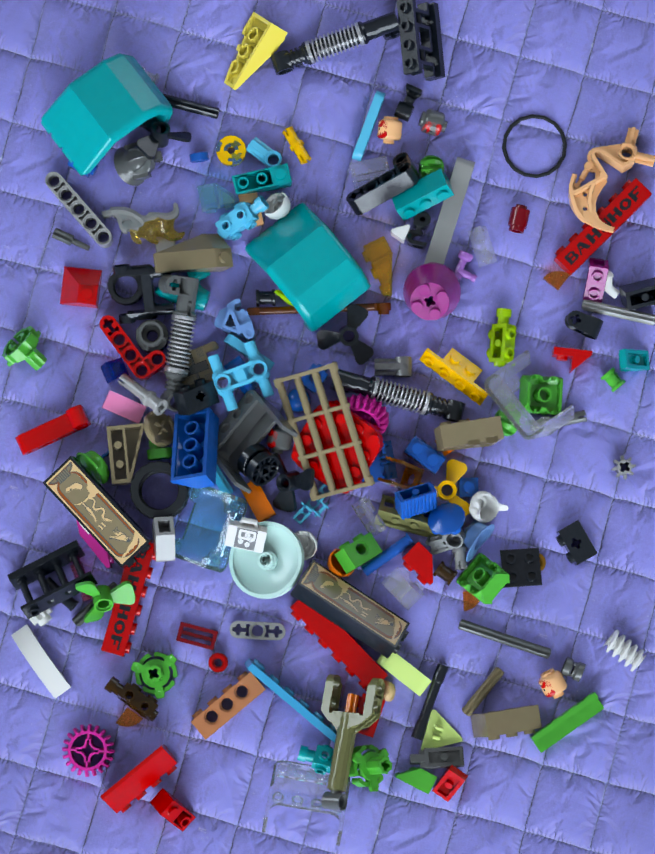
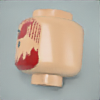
M384 116V119L378 122L377 137L382 139L384 144H394V141L401 139L402 122L398 121V117Z
M552 668L540 674L541 678L538 683L546 697L553 696L554 699H557L564 695L563 691L567 688V683L560 671Z

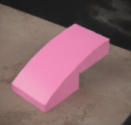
M109 390L102 405L103 409L137 424L140 423L147 408Z

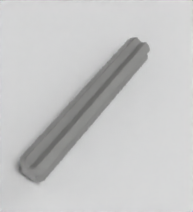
M586 299L582 302L581 308L585 311L648 325L655 324L654 314L636 310L628 311L626 308Z

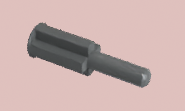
M58 228L53 232L52 238L67 245L74 244L87 251L90 249V245L74 239V235Z

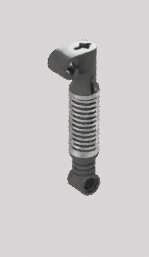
M167 274L159 279V289L163 293L178 296L176 310L173 311L171 318L174 322H171L173 326L170 328L173 330L170 331L172 335H169L171 343L168 344L170 347L167 348L170 351L167 352L169 356L166 357L168 360L165 361L171 365H165L164 374L168 381H165L167 386H164L166 390H164L160 399L167 401L166 410L176 412L175 401L173 405H170V399L173 397L172 393L178 391L179 387L184 385L182 381H185L189 374V371L185 368H189L187 366L190 363L188 359H191L188 355H191L189 353L192 350L190 349L192 347L190 342H193L191 334H194L192 329H195L193 325H196L193 321L197 319L195 306L199 279ZM170 282L178 283L179 287H171L169 284Z

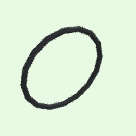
M531 114L520 117L509 126L504 134L502 150L505 160L515 172L524 177L540 178L550 175L560 167L566 157L567 142L564 132L555 121L546 116ZM531 118L543 119L554 125L560 133L563 142L562 156L557 165L548 172L540 174L525 173L516 168L510 161L506 150L507 137L512 128L521 121Z

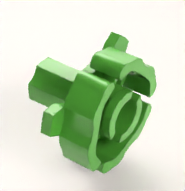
M29 326L21 329L14 335L13 338L19 342L18 344L12 339L8 341L2 356L7 360L9 367L15 364V362L19 363L25 360L37 371L46 363L47 358L36 349L41 332Z
M155 652L154 656L162 657L164 661L152 659L145 663L147 659L152 657L151 654H146L139 662H133L131 670L136 672L135 677L138 685L143 684L142 676L146 685L155 688L150 689L147 686H143V691L155 694L156 698L159 699L165 697V692L175 686V681L172 680L168 686L163 687L170 678L169 667L173 670V678L178 677V670L175 664L177 659L173 654L166 655ZM151 670H158L157 674L159 677H154Z
M373 745L356 746L354 748L349 777H364L366 782L361 778H352V784L357 787H368L370 792L378 791V784L383 781L382 774H388L392 770V763L389 760V753L386 748L379 750Z

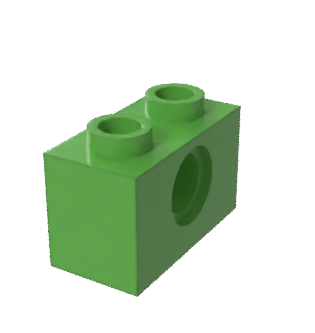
M371 532L366 535L360 533L352 539L353 543L345 542L339 546L340 551L334 554L346 574L383 552Z

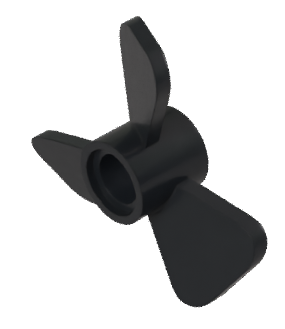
M155 116L140 125V127L151 132V134L138 139L137 148L147 158L154 159L157 149L166 147L169 139L191 142V133L170 132L169 124L159 121Z
M356 304L348 305L347 325L341 327L339 332L319 330L316 335L318 347L321 350H325L341 341L344 345L351 346L355 360L359 365L367 362L373 356L374 351L370 346L358 340L359 335L356 330L367 318V309ZM346 331L353 332L351 340L343 338V334Z
M273 453L280 461L278 471L280 475L276 479V485L280 492L273 500V506L286 512H293L297 509L294 490H311L314 485L315 470L314 468H308L301 473L296 470L287 472L280 455Z

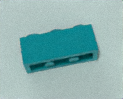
M440 168L421 178L416 185L396 195L392 200L396 211L405 221L453 196L454 192L448 177Z

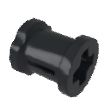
M275 289L271 291L256 290V307L268 304L276 306Z

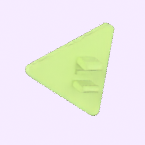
M432 710L421 750L461 742L462 737L436 710Z

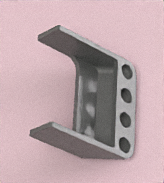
M254 390L248 391L237 403L238 408L232 410L219 425L217 463L236 487L249 494L252 490L240 476V471L237 467L238 459L242 452L253 444H259L276 423L282 430L292 436H298V433L280 411Z

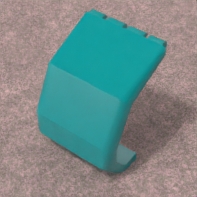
M119 53L102 60L72 81L41 117V124L48 134H51L58 147L63 148L62 152L73 163L78 173L83 176L94 169L117 141L145 121L156 116L159 121L168 123L173 114V109L169 101L133 56Z
M304 203L295 206L284 218L277 220L274 225L268 227L245 247L247 254L269 275L305 322L303 324L311 332L324 325L371 286L363 270L331 229Z

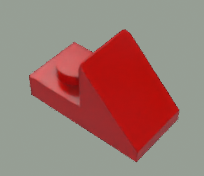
M554 347L552 349V357H556V360L567 361L571 359L569 373L592 355V351L563 347Z
M451 765L450 768L446 769L432 791L448 802L465 782L468 775Z

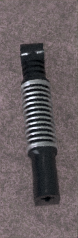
M395 11L366 22H356L354 25L351 24V27L347 25V29L343 27V30L339 28V32L335 30V33L331 31V35L327 33V36L323 34V38L322 36H319V39L315 37V41L314 39H311V42L307 40L299 46V49L297 47L294 48L295 51L291 49L290 52L287 50L276 52L270 57L276 75L287 74L294 70V66L296 68L299 67L298 64L302 66L303 62L309 65L316 64V61L319 62L318 56L322 61V58L327 59L326 56L330 58V55L335 56L334 53L338 55V52L343 53V50L346 52V49L351 50V47L354 49V46L359 47V44L361 46L368 44L370 40L383 36L385 40L397 38L400 36L399 21Z
M338 370L345 394L351 392L361 393L364 396L368 395L371 399L375 397L376 401H382V404L398 406L399 409L401 407L403 410L406 408L407 411L418 412L422 415L433 413L435 416H442L443 419L457 423L462 420L465 403L452 399L446 400L445 398L441 400V397L437 398L430 391L425 392L423 390L421 393V389L418 391L417 388L413 390V387L409 389L408 385L405 388L404 384L400 386V383L396 385V382L392 384V381L389 383L388 380L384 382V379L380 381L379 377L372 376L369 378L345 370ZM332 380L330 389L336 391Z

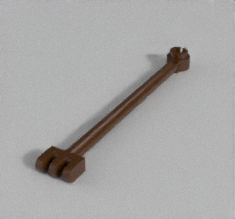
M391 303L356 304L367 309V311H378V314H389V310H391ZM293 306L251 307L246 310L249 315L299 314ZM346 306L340 312H347L348 306Z

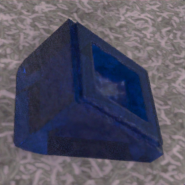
M122 357L105 362L101 366L107 383L119 380L122 374L129 375Z

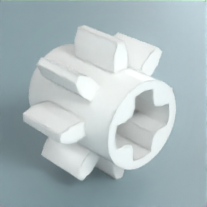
M49 608L39 615L30 618V621L33 625L39 624L42 627L52 619L50 614L53 611Z

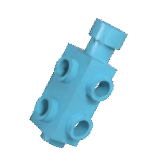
M260 195L254 199L252 204L239 202L234 206V210L219 217L220 220L215 223L218 228V235L223 239L235 241L242 236V231L254 228L257 225L256 221L259 220L257 214L269 208L265 198Z

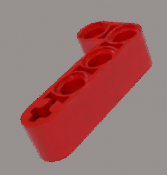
M106 315L101 318L99 322L100 328L137 379L141 381L147 380L165 367L167 358L162 351H152L143 358L113 316ZM107 321H109V323H112L111 325L115 330L114 333H112L111 330L108 327H106L105 323ZM118 336L125 337V341L121 345L115 343V339ZM130 351L136 352V357L133 360L126 359V355ZM157 355L163 357V361L160 364L153 363V358ZM141 366L147 368V373L143 376L137 374V370Z
M82 405L74 406L65 411L66 414L15 437L22 455L30 454L90 426L91 423Z

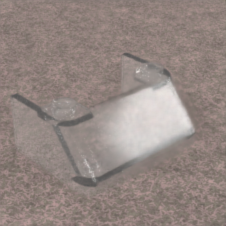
M528 350L485 380L484 386L487 394L524 439L531 440L551 435L575 417L574 407L570 405L552 419L542 417L535 421L514 395L521 385L516 373L531 364L530 352Z

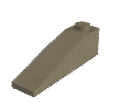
M201 234L153 254L155 273L222 272L233 267L231 248L218 234Z

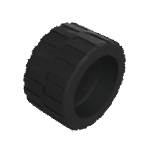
M157 461L149 462L145 466L143 465L136 471L131 480L130 493L134 506L140 513L151 519L154 517H176L187 505L190 495L189 487L177 484L178 495L172 505L164 509L152 508L143 499L142 486L145 480L153 474L165 473L171 476V463Z

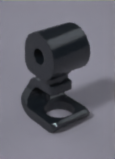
M407 83L405 86L407 95L404 101H399L394 114L395 117L406 122L409 121L413 113L414 101L423 92V90Z
M425 211L418 213L414 217L413 228L415 230H410L406 237V242L410 247L425 249L427 246L426 242L413 240L415 236L422 237V230H426L430 225L431 217Z

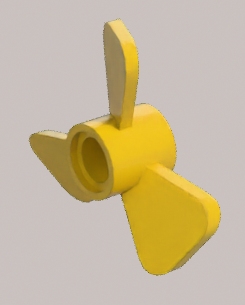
M451 459L446 465V480L442 481L438 487H434L437 491V497L441 500L449 501V503L459 505L464 510L465 516L470 513V504L456 495L457 487L455 485L466 473L467 465ZM445 485L450 486L452 489V494L449 496H445L441 491Z

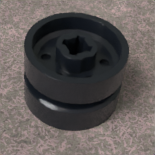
M253 444L242 452L238 459L237 467L254 485L263 486L276 476L279 471L280 461L262 444Z

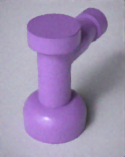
M460 250L458 253L460 260L454 273L458 280L464 277L475 282L477 275L464 269L466 263L472 261L473 256Z

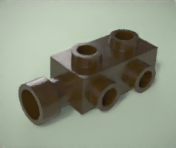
M113 676L104 689L109 693L113 692L125 705L132 708L148 721L153 722L159 714L157 711L159 705L156 704L158 701L151 695L146 696L141 693L142 689L133 683L131 685L127 682L123 686Z

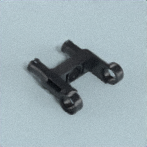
M119 264L113 266L114 275H121V277L141 275L144 310L128 311V313L119 314V323L128 324L134 323L136 320L156 319L158 315L173 314L175 310L174 302L166 304L155 303L153 287L154 278H160L167 274L171 275V273H155V267L150 264L134 266Z

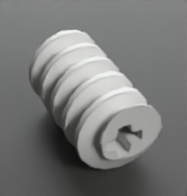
M615 630L603 646L607 645L606 652L613 650L612 657L620 655L618 662L625 659V667L631 664L630 671L633 672L644 660V650L640 649L637 651V644L631 646L632 640L625 641V635L618 637L619 630Z

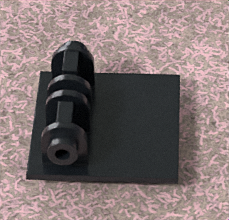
M539 548L500 550L501 567L510 577V583H507L503 588L542 585Z

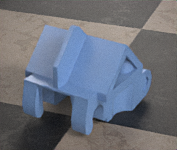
M239 298L234 299L227 304L226 308L219 311L214 325L227 334L230 333L240 339L244 337L246 342L255 341V331L249 314L244 309L237 311L236 308L241 307V300Z

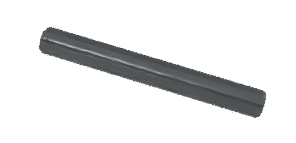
M463 619L459 622L458 629L546 659L550 657V648Z

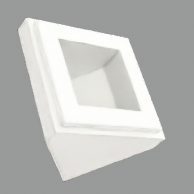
M406 224L392 228L391 236L404 244L410 230V225Z

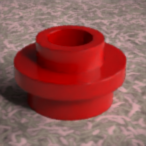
M215 653L209 658V667L214 672H222L228 666V659L222 653ZM216 659H221V666L215 665Z

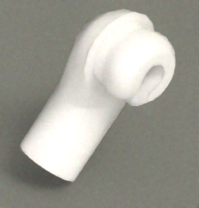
M608 270L604 291L615 299L620 291L613 286L612 278L614 274Z

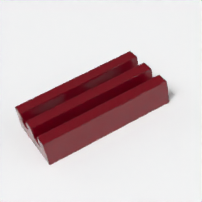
M181 622L176 641L214 650L218 631ZM188 627L213 634V638L184 631L183 628ZM184 634L211 642V645L181 638V635Z

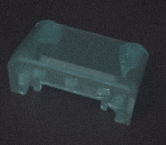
M191 487L189 489V498L195 503L182 539H175V557L206 569L223 572L228 565L232 548L225 546L229 521H240L245 516L247 501L211 487L200 489Z

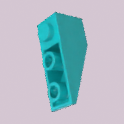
M288 163L232 176L236 195L273 191L292 186Z

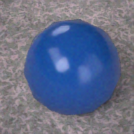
M292 389L287 394L291 408L295 412H301L303 407L297 389ZM306 391V394H307V397H308V401H309V404H310V395H309L308 392Z

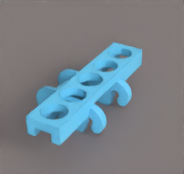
M323 484L322 487L318 490V492L324 493L323 488L326 485ZM326 497L316 500L317 505L315 507L310 505L311 499L306 504L301 501L303 507L293 518L300 525L312 512L315 513V517L321 518L320 514L325 508L329 509L328 503L323 502ZM321 503L323 506L316 512L315 509ZM305 508L309 511L307 514L303 511ZM300 513L304 515L301 521L297 519Z

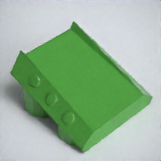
M537 374L522 375L519 380L518 410L520 413L561 415L563 378Z
M479 553L468 565L467 569L458 577L456 582L483 604H492V600L507 583H510V577L497 563L492 562L487 556Z

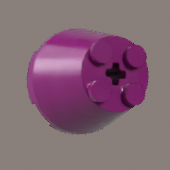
M429 262L414 268L409 273L404 283L403 295L406 305L415 315L424 320H438L448 316L457 307L460 300L461 287L458 278L449 267L440 263ZM432 296L430 302H427V298Z

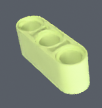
M392 653L389 658L381 655L376 661L418 696H421L432 682L397 653Z

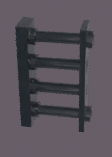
M77 540L7 575L16 590L21 589L27 604L20 608L28 619L81 593L76 590L75 584L85 581H91L95 585L98 584L91 571L86 573L79 558L85 556V553ZM73 562L79 577L68 582L62 567ZM55 571L61 586L51 591L45 576ZM38 580L44 595L33 600L28 584Z

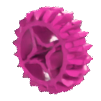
M361 393L358 396L353 394L351 397H347V401L351 405L350 410L372 425L376 424L380 428L381 434H384L389 424V413L386 412V407L382 406V401L377 402L375 397L371 399L368 395L363 397Z
M88 724L87 730L84 725H80V732L77 728H74L75 735L72 733L67 734L71 740L65 739L63 741L65 744H68V747L62 748V751H68V754L63 755V759L68 757L70 761L66 762V766L73 764L74 766L71 768V771L73 772L78 768L77 775L79 776L83 770L85 771V777L89 776L90 771H92L93 776H96V769L103 773L102 765L108 768L110 765L106 760L113 761L114 759L108 756L109 753H115V750L109 749V746H113L114 742H107L111 735L104 737L105 729L99 733V725H96L94 730H92V724ZM86 734L84 745L73 747L75 741L81 735ZM92 735L101 740L104 748L96 747L93 744ZM89 744L93 750L98 751H94L88 756L83 750L79 749L87 748ZM73 753L83 755L85 766L75 759ZM95 754H104L97 765L91 766L92 757Z

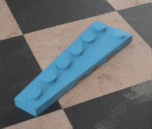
M249 658L244 663L253 675L335 743L337 730L331 723L328 726L323 722L325 719L317 711L314 713L308 709L310 706L303 699L298 700L295 698V693L290 688L281 686L279 684L280 680L273 674L269 675L264 671L266 668L257 659L252 661Z

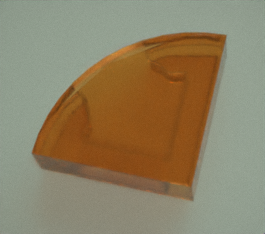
M554 271L547 274L543 280L556 290H559L570 274L563 271Z
M468 591L462 592L464 611L474 608L480 600Z
M127 707L116 724L125 727L134 726L141 722L143 718Z

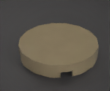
M151 411L144 417L143 422L144 431L148 439L158 447H166L172 444L174 433L173 419L169 415L166 416L165 412L161 415H156Z

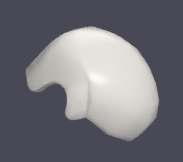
M283 192L270 195L266 199L269 208L264 211V214L270 219L279 220L284 218L291 209L290 199Z
M304 530L295 532L303 547L304 561L310 559L317 551L316 537Z

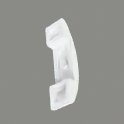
M28 624L11 635L28 663L55 699L71 688Z

